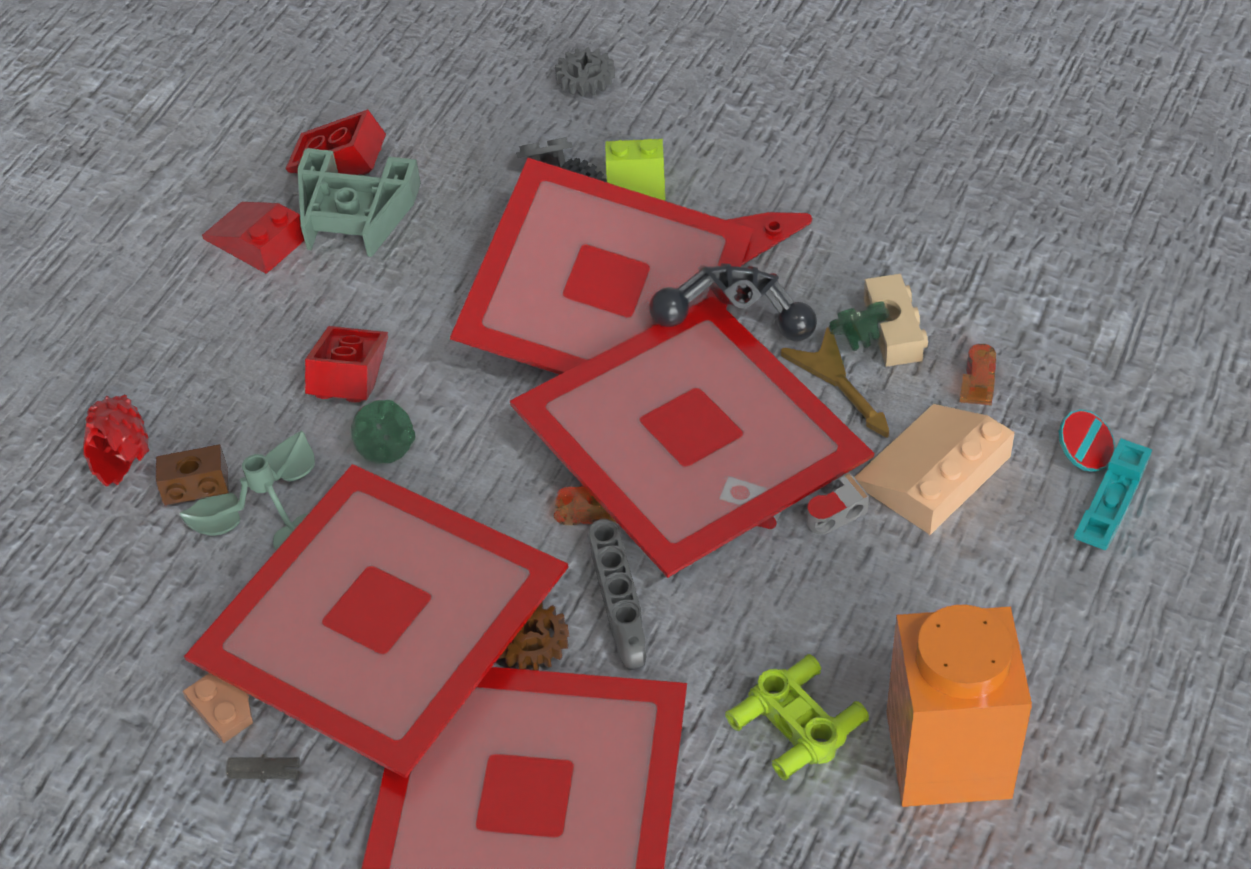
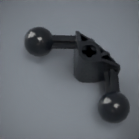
M727 263L708 267L701 265L698 268L699 271L679 288L665 287L658 290L652 296L649 304L650 314L656 323L665 327H674L686 319L689 312V303L710 287L722 303L739 308L751 306L765 294L779 312L777 324L781 334L789 340L802 341L813 334L817 325V317L814 310L806 303L794 302L778 282L779 277L777 274H769L752 266L744 268L731 266V264Z

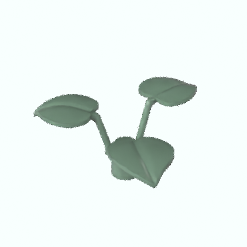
M301 430L272 449L266 456L254 454L248 456L243 461L242 469L245 477L240 479L241 492L239 501L237 496L231 492L201 498L193 506L180 512L182 520L191 529L201 534L215 536L227 533L240 523L238 511L242 510L245 506L247 487L257 493L268 491L286 527L279 529L273 537V545L275 550H277L308 515H300L291 522L272 486L274 481H278L280 478L286 481L298 480L306 476L313 469L315 456L304 432Z

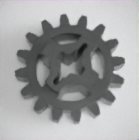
M586 47L583 51L576 48L574 54L566 52L565 58H559L558 65H555L557 84H561L563 91L570 88V94L572 95L577 91L580 92L581 96L589 92L595 95V90L605 91V85L611 86L612 79L615 78L613 59H609L608 53L600 55V49L591 52L589 47Z

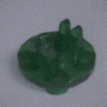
M883 301L870 304L866 307L867 310L857 313L855 308L839 312L837 314L838 319L829 322L830 334H845L853 351L859 349L858 341L862 342L864 348H868L871 345L869 333L873 340H877L880 336L878 323L884 321L890 315Z
M376 400L364 405L355 414L351 425V439L356 450L366 460L376 464H389L401 459L410 449L416 437L409 415L392 400ZM384 435L388 436L387 440L384 439Z

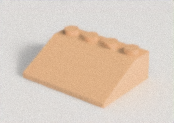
M933 404L854 478L869 495L931 535L1011 457L1015 432L988 415Z

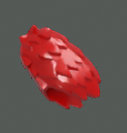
M124 394L113 398L105 396L102 401H97L91 405L87 411L83 455L87 459L92 475H95L107 487L112 482L118 485L129 471L134 459L137 458L138 461H141L146 453L149 452V437L144 427V421L137 407L131 404V399L127 398V395Z

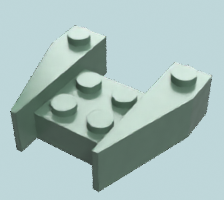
M305 148L298 166L301 229L307 250H312L318 231L363 236L367 256L372 257L415 203L421 184L416 159L388 157L382 177L379 178L338 173L333 151Z

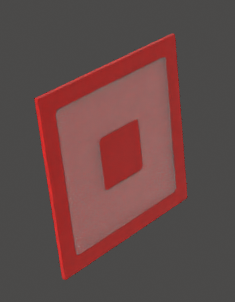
M527 158L451 333L450 340L560 375L658 324L653 320L649 310L650 300L658 290L665 287L679 288L699 271L698 268L701 265L708 267L727 263L731 264V266L741 267L753 228ZM710 287L689 303V307L713 296L726 310L728 305L722 303Z
M713 296L689 307L688 315L681 324L674 327L656 324L510 400V406L667 578L867 462L875 454Z
M352 464L184 655L186 661L327 737L407 778L569 566L568 563Z
M491 667L407 778L384 768L361 869H665L687 683Z

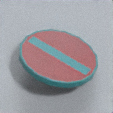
M1079 409L1068 413L1061 421L1058 431L1059 442L1064 454L1073 465L1083 471L1097 472L1105 469L1109 465L1115 451L1114 437L1110 428L1101 417L1091 411Z

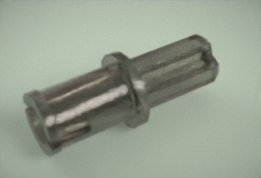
M262 754L261 757H230L226 764V775L229 779H260L261 783H266L267 779L299 780L300 771H297V768H300L299 756L268 757L267 754Z

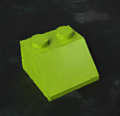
M663 139L605 141L606 177L608 183L666 201Z

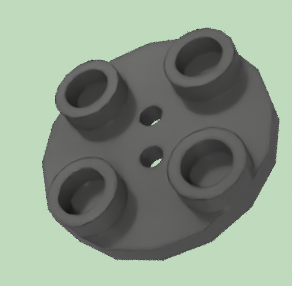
M567 137L547 141L548 146L542 148L539 147V142L519 146L520 152H516L517 158L527 156V158L540 160L539 154L551 152L552 157L557 159L558 167L561 168L565 163L563 149L573 148L572 142H567Z

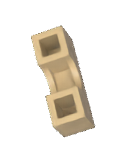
M901 274L865 279L864 303L870 321H890L880 323L878 345L885 366L922 361L923 350L928 347V338L925 329H920L918 308L913 307L911 304L912 292L910 286L904 284Z

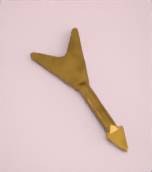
M832 327L826 328L821 349L818 352H807L790 348L781 349V357L831 385L837 386L866 418V427L886 438L889 437L890 430L884 413H877L846 378V371Z

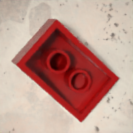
M368 109L301 133L285 169L288 173L298 174V166L305 148L333 151L338 173L350 175L368 174L375 166L386 133Z
M242 201L202 234L205 241L265 274L305 241L301 229L300 214L280 203Z
M328 326L305 359V394L315 395L319 399L337 397L345 398L349 402L367 401L376 383L388 340V332Z

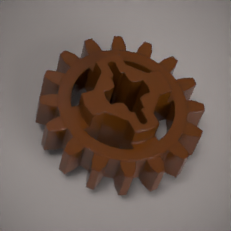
M542 601L515 636L513 643L508 645L499 658L506 657L507 666L509 667L513 666L516 662L519 663V669H526L527 665H532L533 670H539V664L542 663L548 668L552 667L551 658L554 657L561 660L563 658L561 649H568L569 646L567 638L569 637L568 624H565L563 613L556 615L554 605L544 609ZM550 628L554 631L553 638L549 634Z

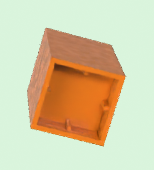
M963 604L947 606L935 612L896 615L886 713L902 807L1013 799L1032 701L1011 606L980 608Z

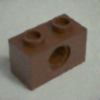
M220 444L156 456V484L164 506L229 493L228 466Z

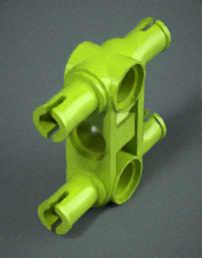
M811 654L805 655L803 659L787 670L769 669L764 671L759 676L758 684L750 689L748 697L725 712L728 723L736 731H740L759 715L766 716L794 745L784 754L772 760L773 769L783 780L789 779L791 775L808 763L823 764L831 761L835 757L837 749L845 744L847 735L869 720L868 711L859 701H854L835 717L829 716L800 687L821 673L822 669L819 662ZM769 691H777V692H779V693H774V694H773V693H769ZM820 738H822V739H825V740H827V741H825V742H818V741H816L815 739H820Z

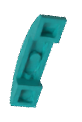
M1122 438L1120 439L1089 509L1085 511L1074 534V539L1105 551L1108 549L1135 495L1153 449Z

